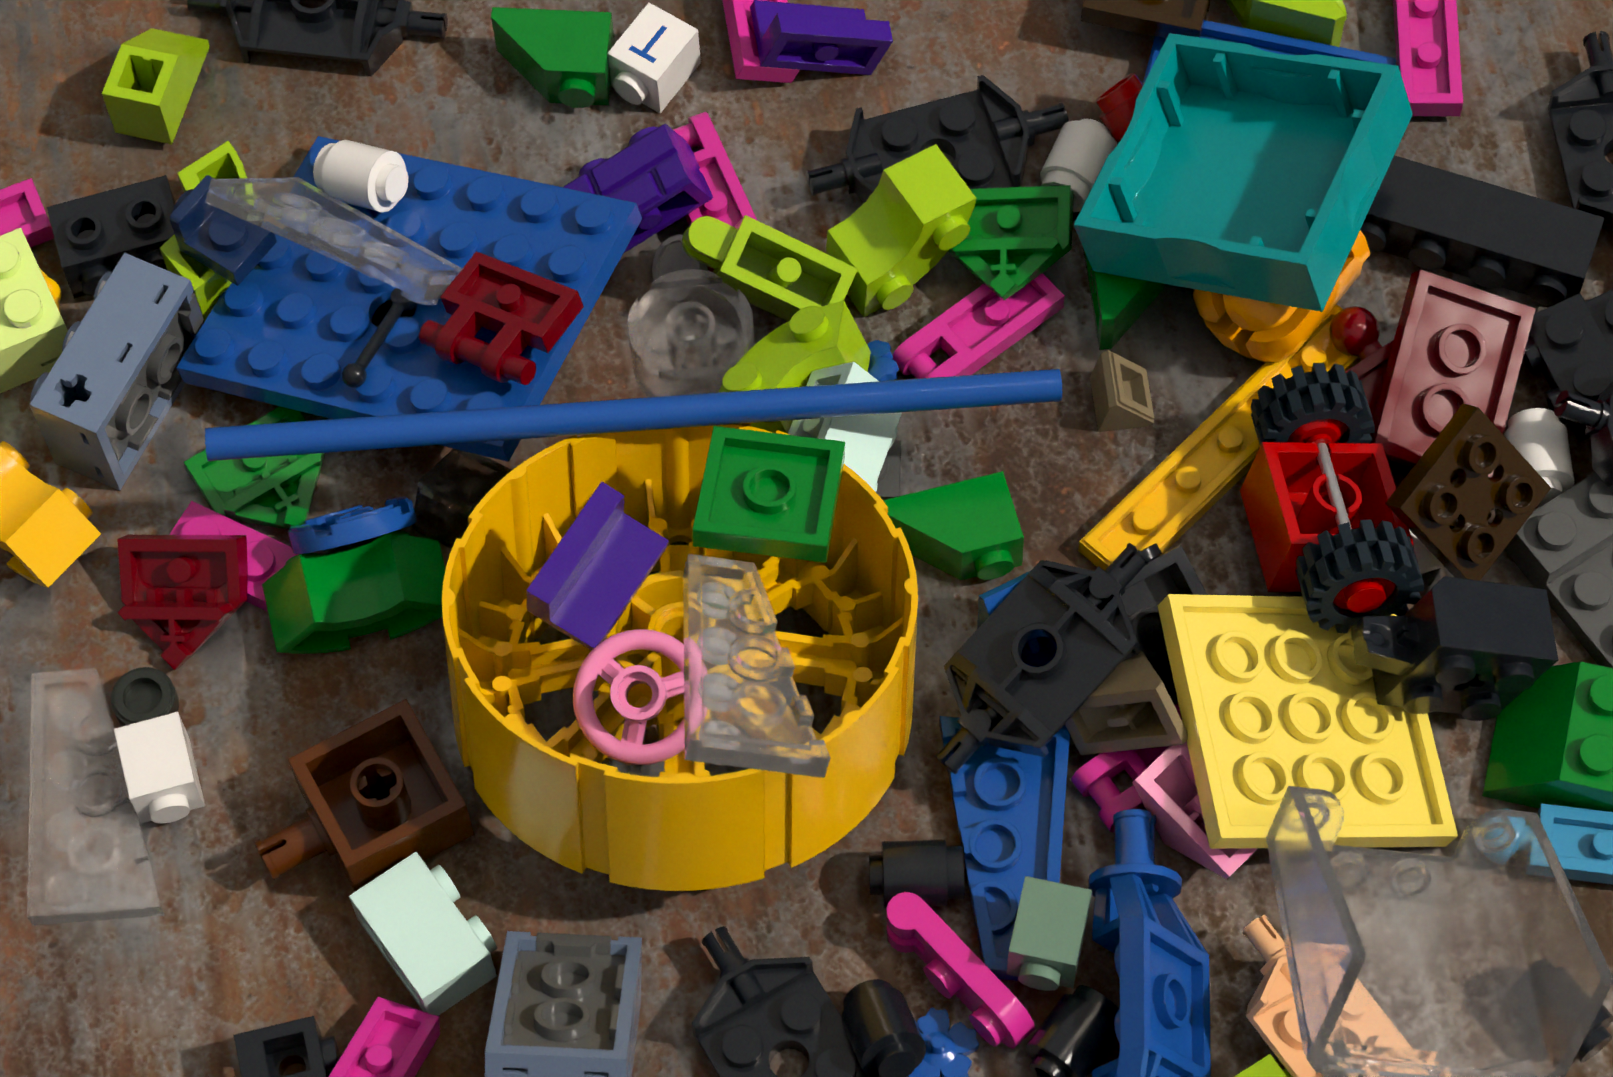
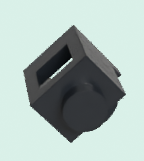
M314 1016L234 1035L241 1077H329L340 1059L335 1036L331 1035L322 1038V1033ZM292 1064L306 1066V1071L283 1076L286 1068Z

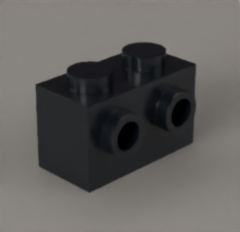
M166 175L47 207L61 266L74 298L85 295L94 296L102 276L108 271L113 272L124 253L167 270L160 247L174 235L169 218L176 202Z

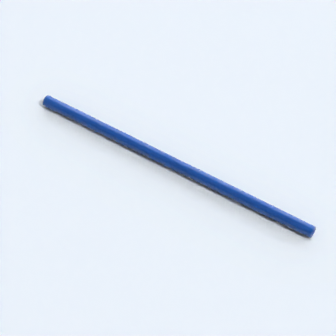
M1059 369L214 427L205 428V446L207 460L216 461L1062 401V378Z

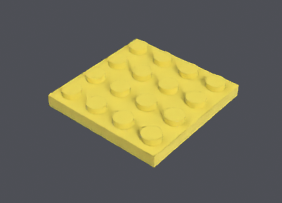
M1168 594L1157 606L1181 718L1187 730V745L1210 849L1446 847L1458 837L1428 713L1412 714L1406 712L1404 707L1377 704L1372 668L1356 664L1353 653L1354 642L1351 639V628L1353 626L1350 627L1348 633H1337L1335 625L1328 631L1320 628L1318 621L1313 623L1309 618L1303 597Z

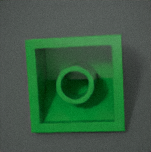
M1581 661L1552 666L1531 687L1525 689L1503 708L1501 713L1496 716L1482 796L1538 809L1541 804L1613 812V668Z

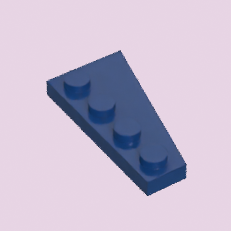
M940 716L939 727L943 747L961 729L957 722L961 717ZM1063 726L1045 745L1049 751L1045 757L994 747L987 743L985 747L980 746L958 770L956 775L947 768L960 843L963 848V859L981 959L999 979L1019 981L1017 976L1007 974L1009 947L1025 876L1060 883L1070 734L1066 726Z

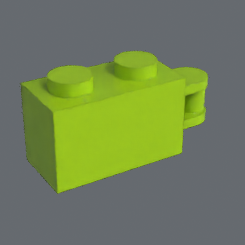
M747 215L734 227L714 217L702 216L694 220L682 236V247L685 253L692 259L714 269L708 282L709 284L787 321H790L791 317L802 308L808 306L822 307L844 301L858 270Z

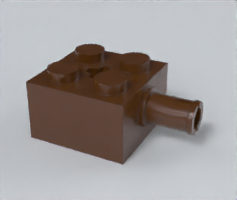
M404 699L289 758L288 762L298 788L309 807L305 809L307 816L262 840L254 841V844L273 880L325 851L329 857L335 855L354 892H356L414 852H417L421 859L425 861L475 834L462 796L408 700ZM384 794L386 796V798L382 800L376 799V797L379 795Z

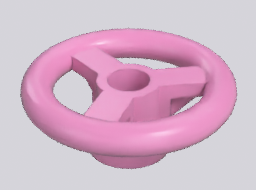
M628 630L605 639L584 659L574 682L573 708L582 733L602 754L626 764H655L679 754L698 735L708 711V682L700 662L682 642L668 634L655 630ZM631 650H651L668 657L678 666L681 672L661 678L656 671L643 665H633L624 669L613 658ZM598 676H601L611 685L610 697L612 704L617 712L625 718L621 740L612 736L602 726L596 715L593 692ZM637 684H645L652 689L651 701L641 708L633 707L628 703V693ZM688 692V707L680 725L666 738L643 745L647 721L661 712L666 699Z

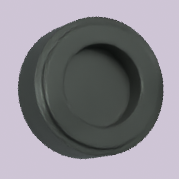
M141 667L133 669L119 678L111 693V706L121 726H126L178 712L179 698L171 679L164 672L155 668Z

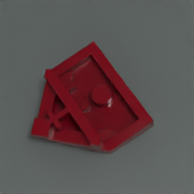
M128 534L117 539L121 599L125 605L118 611V614L125 621L132 619L164 651L161 657L176 670L247 600V536Z

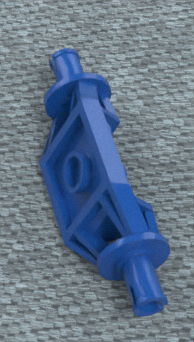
M1141 809L1119 811L1113 816V825L1115 826V864L1099 868L1091 873L1088 880V889L1092 890V895L1095 897L1092 940L1115 954V967L1120 978V1009L1115 1015L1114 1023L1116 1036L1120 1043V1053L1118 1059L1092 1070V1077H1211L1209 954L1173 900L1181 892L1182 877L1172 869L1155 865L1156 815H1151L1150 811Z

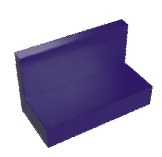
M754 0L750 6L761 67L872 75L893 42L889 21L867 20L864 9Z
M602 481L526 590L527 611L591 651L605 640L669 545V540L625 514V495Z

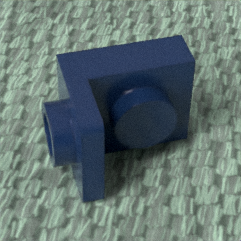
M209 175L205 176L194 189H190L181 195L169 218L180 251L237 286L277 243L273 228L225 200L219 181Z

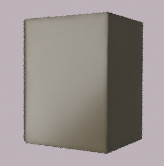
M1110 350L1101 353L1090 376L1098 432L1141 428L1154 424L1147 370Z

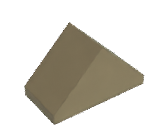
M1143 651L1122 661L1065 723L1080 755L1183 745L1188 740L1187 730L1162 680Z

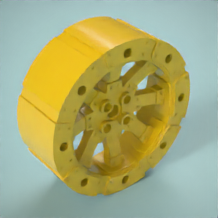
M751 423L717 425L719 427L774 433L752 427ZM714 426L588 434L581 437L574 435L545 448L521 463L503 477L482 498L468 517L469 525L461 539L456 538L450 552L443 580L442 616L453 722L459 754L464 767L470 766L473 771L474 786L479 796L506 828L534 850L583 874L585 869L589 868L608 874L610 883L651 890L694 891L724 888L765 878V870L784 863H788L793 868L838 842L871 812L895 777V761L898 755L904 756L909 741L913 713L918 584L913 557L901 527L895 528L888 516V506L866 481L845 464L843 466L827 563L693 546L692 529ZM779 430L776 431L777 434L790 435ZM601 481L625 495V514L669 540L668 547L651 570V572H661L647 576L605 639L615 634L635 629L655 630L668 634L682 642L693 652L700 662L708 682L709 704L702 728L684 750L664 761V771H660L659 777L618 772V767L602 764L607 756L598 751L587 740L577 720L568 728L565 726L561 728L548 741H545L533 723L527 725L525 722L523 705L540 701L542 693L574 687L578 670L584 659L591 652L590 649L573 639L540 645V641L534 642L536 638L542 635L549 624L527 611L526 590ZM677 541H684V542H687L689 545H670V544H672V543H674V542H677ZM699 570L731 573L746 578L732 585L720 577ZM789 607L795 610L802 608L830 635L823 634V638L775 631V627L764 625V621ZM631 650L613 658L624 669L633 665H643L656 671L661 678L681 672L678 666L668 657L651 650ZM598 676L594 686V691H598V696L593 701L596 715L602 726L612 736L621 740L625 718L617 712L612 704L610 697L611 685L601 676ZM777 680L824 686V693L842 697L841 714L839 717L834 715L828 726L820 734L803 720L798 722L767 692V687L777 686ZM645 684L633 686L628 693V703L633 707H644L652 699V689ZM688 692L666 699L661 712L647 721L646 729L653 724L656 725L659 741L669 736L682 722L688 707ZM715 723L732 734L739 731L767 759L750 764V769L710 776L709 770H705L704 744L709 743L711 724Z

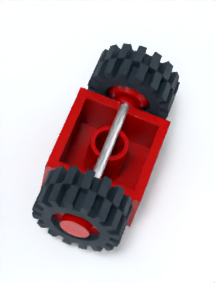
M1313 363L1312 371L1304 373L1302 365L1291 368L1293 376L1288 379L1281 373L1271 378L1274 388L1263 385L1257 391L1259 399H1253L1251 403V417L1260 448L1240 489L1268 592H1302L1311 621L1313 623L1318 621L1319 627L1327 631L1335 625L1337 633H1348L1350 627L1354 626L1363 617L1390 616L1391 614L1403 616L1409 610L1407 604L1415 605L1421 599L1419 591H1424V582L1414 553V543L1409 528L1385 504L1396 490V486L1383 444L1371 443L1370 433H1375V424L1361 380L1359 381L1357 374L1352 370L1345 373L1344 367L1338 364H1333L1327 372L1324 363Z

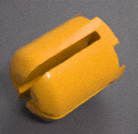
M1360 230L1323 312L1194 289L1193 298L1205 325L1224 346L1250 359H1257L1263 362H1280L1295 354L1355 282L1361 274L1363 263L1370 256V250L1366 238Z

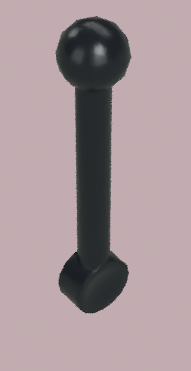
M402 285L392 291L390 295L393 303L392 307L356 362L349 363L342 370V380L347 386L356 388L365 383L367 378L365 369L401 314L416 307L418 299L413 287Z

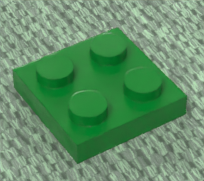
M714 426L692 529L693 546L827 563L845 460V442Z

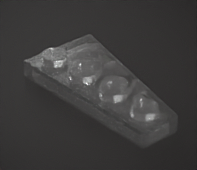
M299 177L211 179L205 203L358 270L366 276L401 290V295L410 301L423 305H436L438 299H441L440 296L462 270L461 267L346 203L327 196L324 191Z
M688 554L683 573L685 760L825 778L830 755L824 740H817L811 726L814 718L813 711L807 696L799 695L792 677L795 665L788 647L781 648L775 633L777 619L755 563Z
M96 668L32 673L27 918L32 926L165 916L139 817L129 799L114 733L113 720L102 679Z

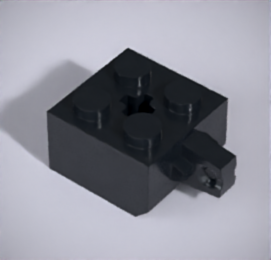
M1444 576L1403 616L1363 617L1351 628V639L1354 642L1353 653L1356 664L1372 668L1377 704L1404 707L1406 712L1412 714H1426L1438 711L1462 714L1463 718L1471 721H1483L1494 718L1501 713L1503 708L1525 689L1531 687L1542 674L1559 661L1546 589Z

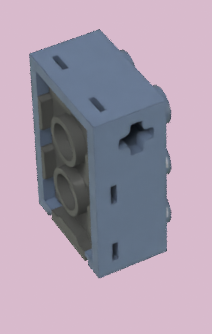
M126 253L123 254L113 272L108 271L102 276L95 290L93 304L83 320L75 322L70 327L64 338L61 355L51 371L44 372L38 378L31 393V403L29 406L56 464L114 489L121 490L185 385L176 367L204 323L196 295L193 293L194 289L191 280Z
M507 931L485 1049V1077H632L641 1008L642 938L618 936V940H612V936L538 932L537 936H531V932Z

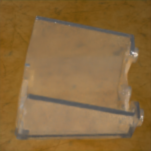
M1288 786L1266 840L1302 1047L1306 1059L1316 1073L1320 1072L1323 1077H1565L1612 986L1613 975L1538 814L1506 809L1492 810L1481 814L1466 827L1452 857L1334 845L1345 817L1339 799L1333 793L1326 790Z

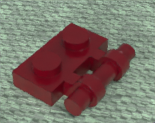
M476 251L440 296L446 312L452 316L445 325L433 320L426 321L421 327L419 340L422 344L434 348L436 355L441 359L454 364L466 361L480 367L485 377L501 383L512 380L522 385H527L535 376L536 363L520 356V354L527 345L549 353L584 306L577 290ZM482 327L498 333L491 343L475 338V335Z

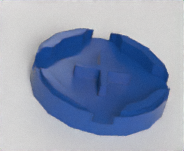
M407 497L386 499L384 507L374 510L370 506L363 507L358 505L306 520V524L291 526L287 532L294 554H304L331 549L411 526L417 522L412 500Z

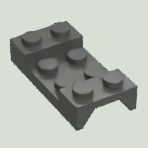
M1595 472L1534 510L1504 550L1535 588L1547 590L1550 607L1596 663L1600 666L1613 668V489L1608 488Z

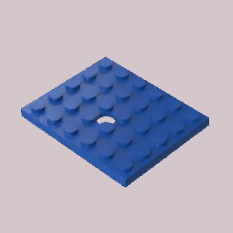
M318 136L265 222L266 225L273 228L277 243L238 286L232 283L220 295L176 367L184 383L330 419L540 405L642 221V217L637 203L402 153L398 154L403 158L408 173L407 191L391 210L378 212L332 200L324 191H321L316 186L313 169L318 153L325 145L340 141ZM476 251L577 290L583 303V309L549 353L527 345L520 354V356L536 363L535 376L527 385H522L512 380L501 383L485 377L481 372V368L466 361L454 364L441 359L436 355L434 348L422 344L419 340L421 327L426 321L433 320L445 325L452 316L446 312L440 296ZM402 285L413 287L418 299L412 318L400 317L365 369L367 374L365 383L356 388L347 386L342 380V370L349 363L356 362L378 327L372 324L374 312L381 304L391 299L390 295L395 288ZM482 327L475 335V338L491 343L498 333ZM521 439L445 444L441 446L509 462Z

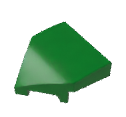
M1071 186L970 189L976 197L975 206L968 221L970 232L960 244L951 248L949 253L1005 301L1071 250L1074 193Z
M279 406L248 425L301 422L306 420L300 411ZM205 449L184 461V467L211 510L237 522L290 529L291 526L306 524L305 521L309 514L325 453L208 461Z

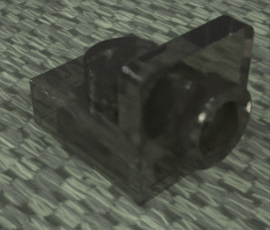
M452 449L419 480L414 507L417 522L412 524V527L416 531L452 549L456 538L461 539L469 525L468 517L474 508L512 469L486 456Z

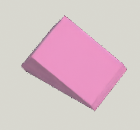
M1187 741L1183 745L1169 746L1132 782L1146 810L1150 811L1151 815H1156L1155 827L1163 843L1223 878H1229L1258 849H1210Z

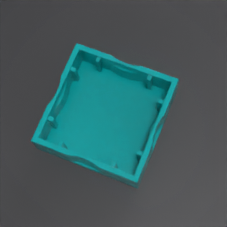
M1169 33L1136 99L1133 117L1128 129L1118 145L1108 155L1074 223L1092 270L1323 312L1413 116L1399 66L1320 54H1278L1255 48L1249 44Z

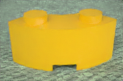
M2 441L0 443V548L13 555L6 563L10 569L35 584L49 588L101 533L88 520L93 512L82 498L68 488H64L61 491L59 488L48 485L28 471L30 465L27 460L13 446Z

